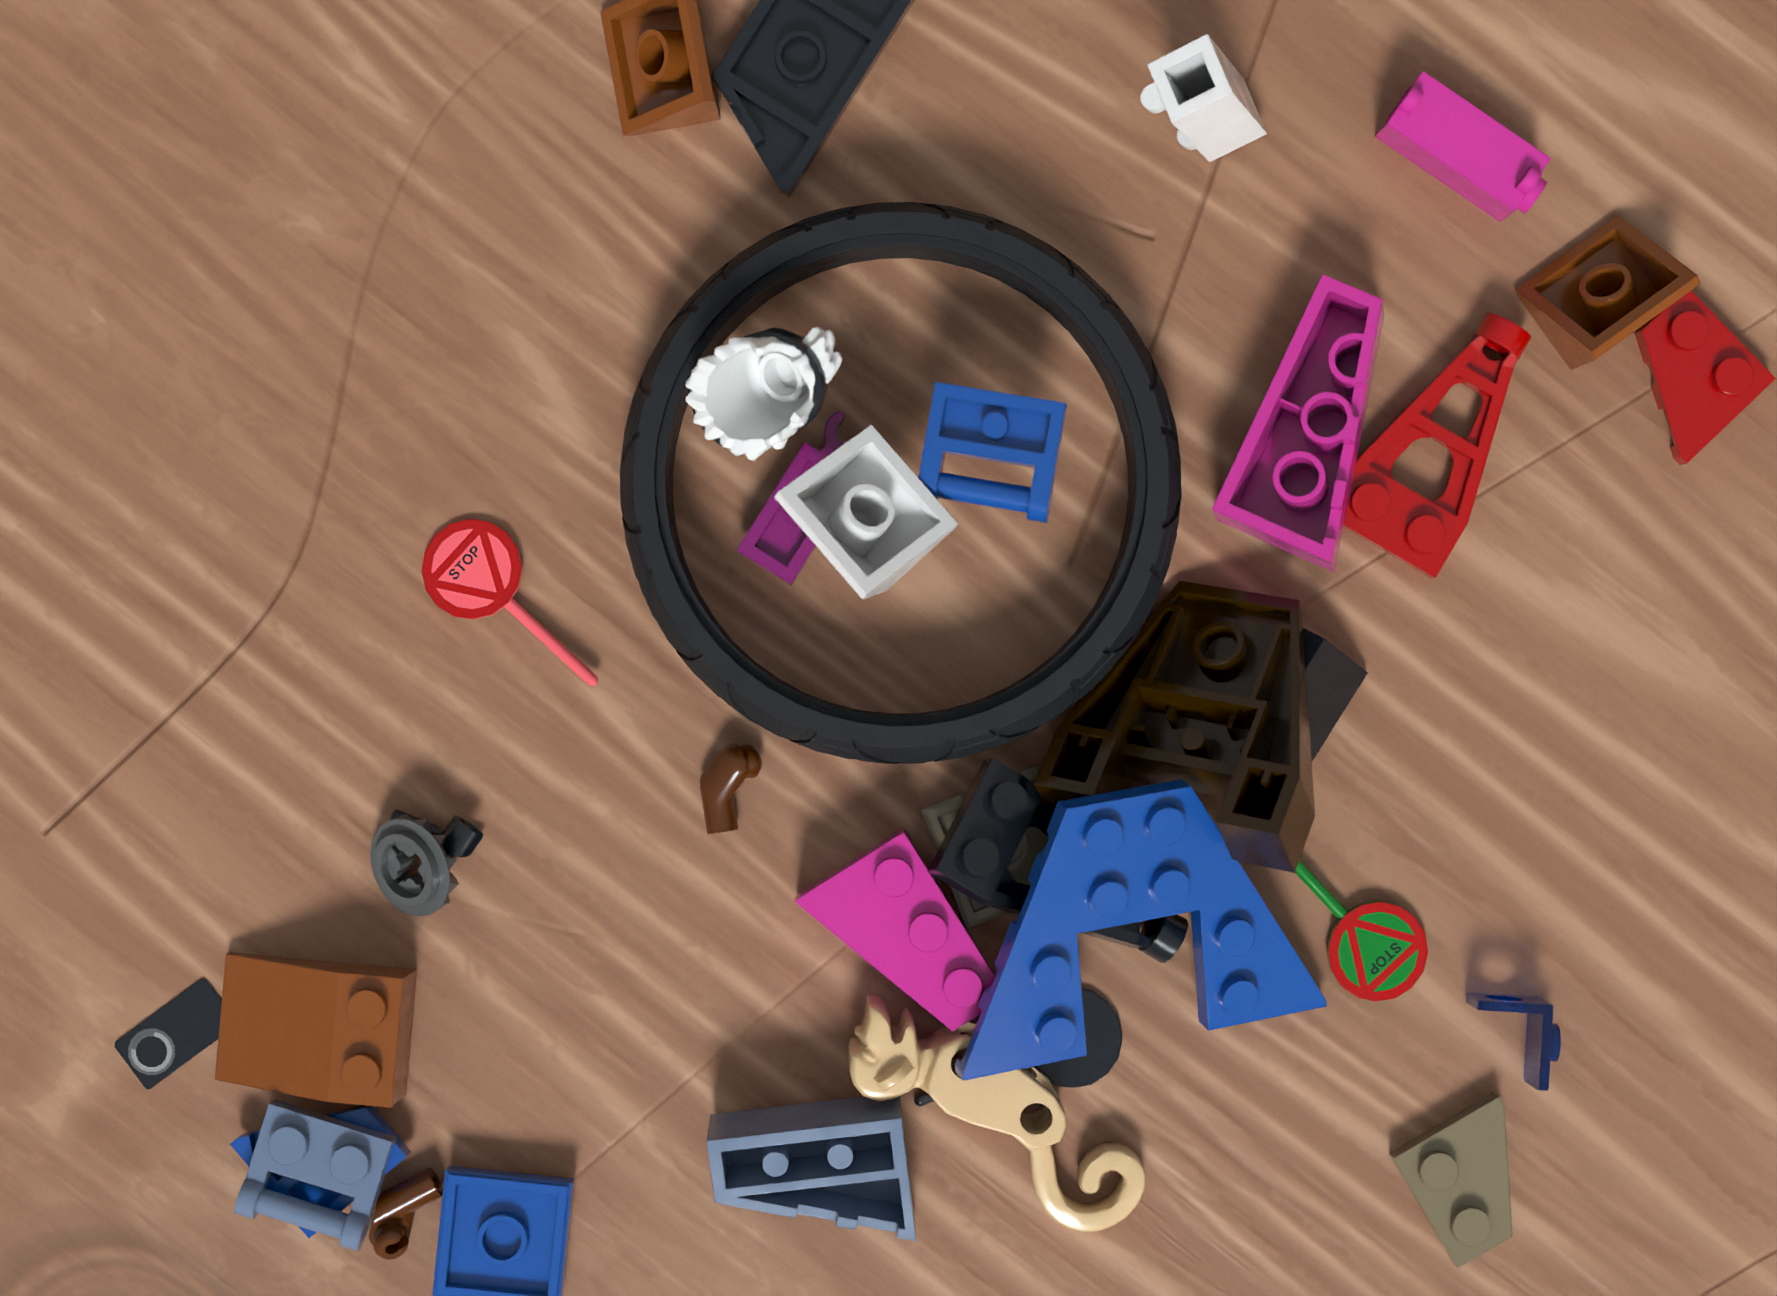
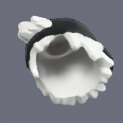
M773 327L741 338H731L728 340L729 344L716 347L714 355L699 359L697 366L692 369L691 376L686 381L688 395L685 399L693 410V423L703 428L705 439H713L717 444L730 449L731 453L735 456L745 454L749 460H756L772 446L775 449L784 448L790 436L794 435L795 432L802 429L818 415L827 393L828 383L836 374L842 362L841 354L833 352L835 337L831 330L824 331L819 327H815L804 337L785 329Z

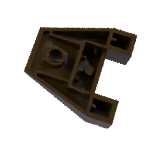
M1179 581L1142 625L1138 635L1125 653L1117 660L1114 667L1091 691L1083 696L1056 729L1034 782L1043 802L1055 809L1058 801L1130 789L1134 780L1158 784L1182 779L1195 792L1224 798L1215 822L1232 860L1295 873L1315 818L1303 620L1300 601Z

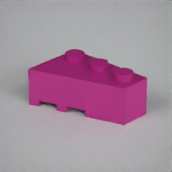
M903 827L799 892L794 902L946 1027L954 1031L981 1014L982 1010L978 1007L984 990L992 985L996 973L937 879L927 872L929 866Z

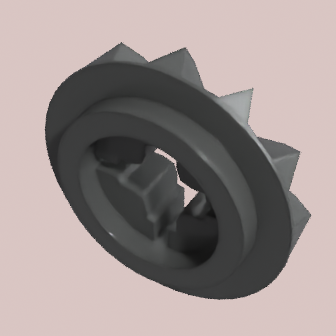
M407 814L387 821L376 831L371 844V866L379 888L395 907L413 916H427L450 903L449 893L459 885L455 876L450 872L457 859L445 853L443 844L446 835H433L428 819L412 820ZM416 854L422 864L418 869L419 874L416 873L410 876L408 873L413 869L412 864L416 859L414 856Z

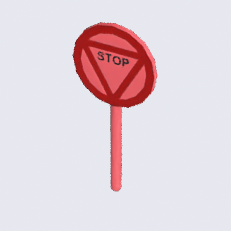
M467 519L449 524L433 537L424 552L421 572L426 592L437 607L454 617L472 620L492 616L502 608H506L589 686H595L598 683L596 674L513 599L520 587L523 566L519 549L506 531L489 521Z

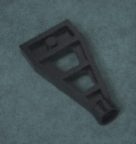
M994 758L986 759L976 774L927 872L980 904L1020 915L1030 886L1013 880L1008 873L1007 867L1028 827L1037 828L1048 837L1047 828L1055 809L1043 802L1034 782ZM1177 914L1147 920L1141 932L1139 930L1140 921L1083 932V934L1138 949L1156 961L1165 963L1175 955L1183 943L1188 930V921Z

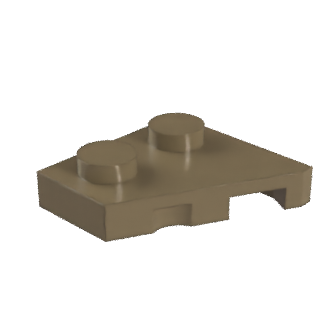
M1491 1093L1389 1153L1445 1251L1457 1268L1513 1236L1504 1103L1497 1094Z

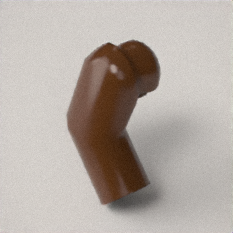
M731 744L722 748L701 775L700 791L707 834L738 829L733 794L746 778L757 777L762 767L761 755L754 746L747 744L739 747L736 744Z
M428 1168L396 1184L378 1196L370 1223L369 1240L373 1245L375 1253L381 1258L390 1260L402 1256L409 1245L415 1210L443 1196V1187L432 1168Z

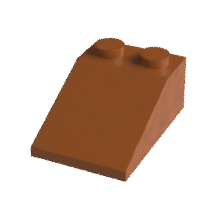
M226 953L215 1080L324 1102L392 1108L407 1092L417 969Z

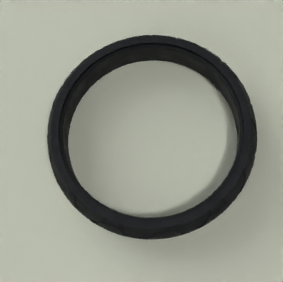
M918 202L871 203L840 208L805 218L769 234L741 251L713 273L685 302L670 322L646 363L632 398L624 431L620 463L622 521L626 545L636 579L639 582L640 589L653 617L658 622L669 643L676 649V652L690 670L729 706L748 720L779 737L789 739L793 743L817 752L850 760L856 759L883 764L937 762L962 758L996 748L998 745L1008 743L1031 733L1059 716L1091 691L1125 653L1138 635L1154 606L1169 569L1177 537L1182 497L1179 443L1176 423L1166 389L1149 350L1131 321L1112 297L1079 265L1053 246L1016 226L985 214L952 206ZM913 258L953 264L995 278L1023 293L1045 309L1071 334L1097 370L1114 405L1124 439L1127 459L1128 502L1124 532L1109 579L1093 609L1076 632L1053 656L1017 682L980 700L943 710L890 714L857 710L833 704L804 693L777 678L755 662L731 639L706 605L686 564L678 537L673 506V470L678 436L688 406L685 399L688 395L686 381L691 376L692 369L697 366L699 359L714 355L715 348L721 346L748 316L769 299L800 281L823 271L851 263L877 259Z

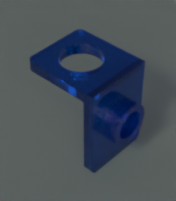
M1466 993V1003L1478 1010L1527 1013L1524 1081L1536 1090L1548 1091L1550 1062H1557L1561 1048L1560 1029L1557 1023H1553V1004L1538 996Z

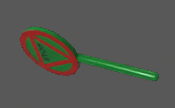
M1299 860L1295 874L1339 919L1331 930L1327 946L1329 968L1339 985L1357 998L1375 1002L1397 998L1411 989L1424 972L1428 956L1426 934L1417 919L1399 905L1383 901L1362 903L1348 911Z

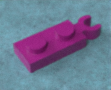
M839 410L828 419L825 425L824 438L826 444L820 452L806 442L803 444L737 549L738 553L791 586L816 548V545L774 497L778 491L844 445L836 434L845 419V414Z

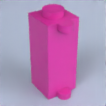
M1424 71L1411 83L1375 136L1499 222L1515 212L1516 209L1525 214L1547 185V181L1541 178V175L1550 161V157Z

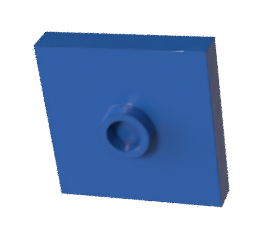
M448 1166L444 1176L432 1296H563L575 1179Z

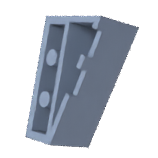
M863 1096L710 1114L707 1149L715 1203L796 1218V1214L836 1221V1226L856 1230L857 1225L895 1232L896 1238L916 1241L915 1214L900 1096L881 1102Z

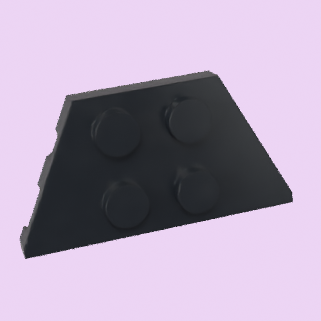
M760 0L712 76L782 194L789 198L791 197L915 0Z

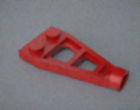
M1486 313L1473 335L1474 338L1357 456L1344 528L1430 578L1437 577L1469 522L1514 366L1532 338L1526 330L1517 324L1493 313ZM1485 346L1501 355L1502 358L1498 361L1488 359L1483 353V347ZM1459 383L1479 393L1482 399L1481 408L1470 433L1462 438L1435 423L1432 419L1434 409L1450 388ZM1420 438H1430L1446 447L1452 457V468L1445 491L1435 500H1428L1395 481L1392 475V466L1395 460L1414 441Z

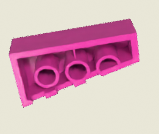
M1322 274L1212 508L1219 522L1334 573L1384 321L1383 299Z

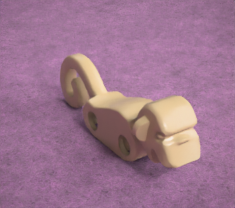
M867 995V1003L861 1024L854 1028L857 1037H852L848 1041V1063L852 1083L862 1096L881 1102L897 1098L918 1087L927 1092L946 1114L976 1126L1012 1135L1029 1150L1031 1177L1036 1196L1044 1211L1055 1222L1068 1229L1080 1232L1104 1230L1125 1219L1136 1208L1145 1191V1170L1141 1160L1134 1151L1116 1142L1104 1143L1093 1148L1084 1156L1077 1171L1079 1187L1087 1194L1096 1193L1100 1189L1101 1178L1105 1173L1117 1171L1121 1174L1122 1177L1117 1188L1109 1197L1093 1204H1080L1068 1198L1061 1190L1057 1181L1055 1159L1051 1145L1061 1141L1066 1129V1113L1060 1097L1049 1078L1033 1066L963 1081L955 1071L957 1059L953 1058V1056L959 1050L968 1047L977 1023L969 1021L954 1031L944 1026L937 1029L926 1039H921L916 1033L913 1014L908 1007L901 1011L897 1025H892L886 1002L879 996ZM961 1032H967V1033H970V1034H972V1035H969V1034H963V1035H961ZM1030 1104H1043L1042 1108L1037 1112H1022Z

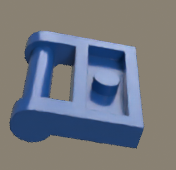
M935 382L918 476L919 480L937 500L940 498L1027 513V520L1047 523L1067 404ZM945 454L1034 468L1032 485L1029 487L944 473Z

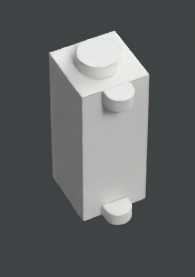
M1208 34L1147 64L1154 82L1143 89L1140 96L1141 103L1151 113L1167 111L1171 123L1178 129L1177 140L1185 149H1197L1211 162L1267 134L1244 78Z

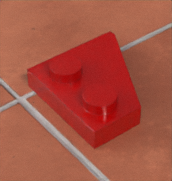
M1692 290L1645 323L1635 333L1643 362L1648 365L1652 372V392L1658 410L1663 409L1674 443L1670 450L1673 459L1679 465L1687 464L1776 379Z

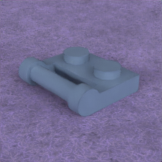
M274 1099L268 1104L249 1169L236 1200L234 1213L251 1219H255L257 1214H261L340 1239L339 1246L358 1252L367 1235L397 1137ZM272 1172L354 1197L350 1213L340 1212L267 1189Z

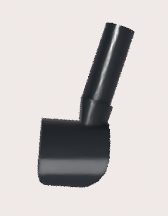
M396 809L390 820L406 814L412 820L421 819ZM457 815L453 816L444 830L436 824L430 823L433 835H446L443 848L446 855L451 857L470 856L483 838V833L477 827Z

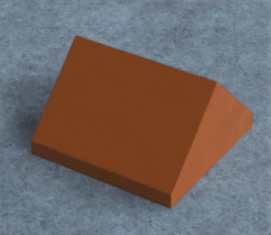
M623 0L600 11L623 136H635L720 120L698 0Z
M1617 215L1515 290L1520 301L1570 370L1599 358L1697 287L1700 281L1696 273Z

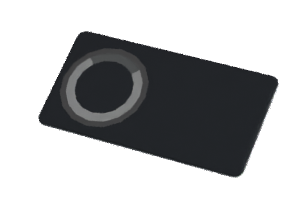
M200 979L116 1041L114 1044L115 1048L146 1089H151L218 1040L222 1000L206 979Z

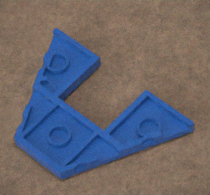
M1180 779L1058 801L1047 828V844L1043 851L1037 855L1027 879L1031 883L1029 892L1018 920L1011 921L995 961L996 976L992 985L984 990L978 1005L982 1012L963 1060L957 1058L955 1071L965 1081L1087 1056L1077 934L1191 912L1198 1020L1208 1031L1326 1007L1327 1001L1239 861L1232 860L1219 829L1189 784Z

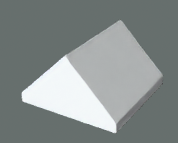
M872 425L778 491L774 497L862 599L886 592L958 525Z

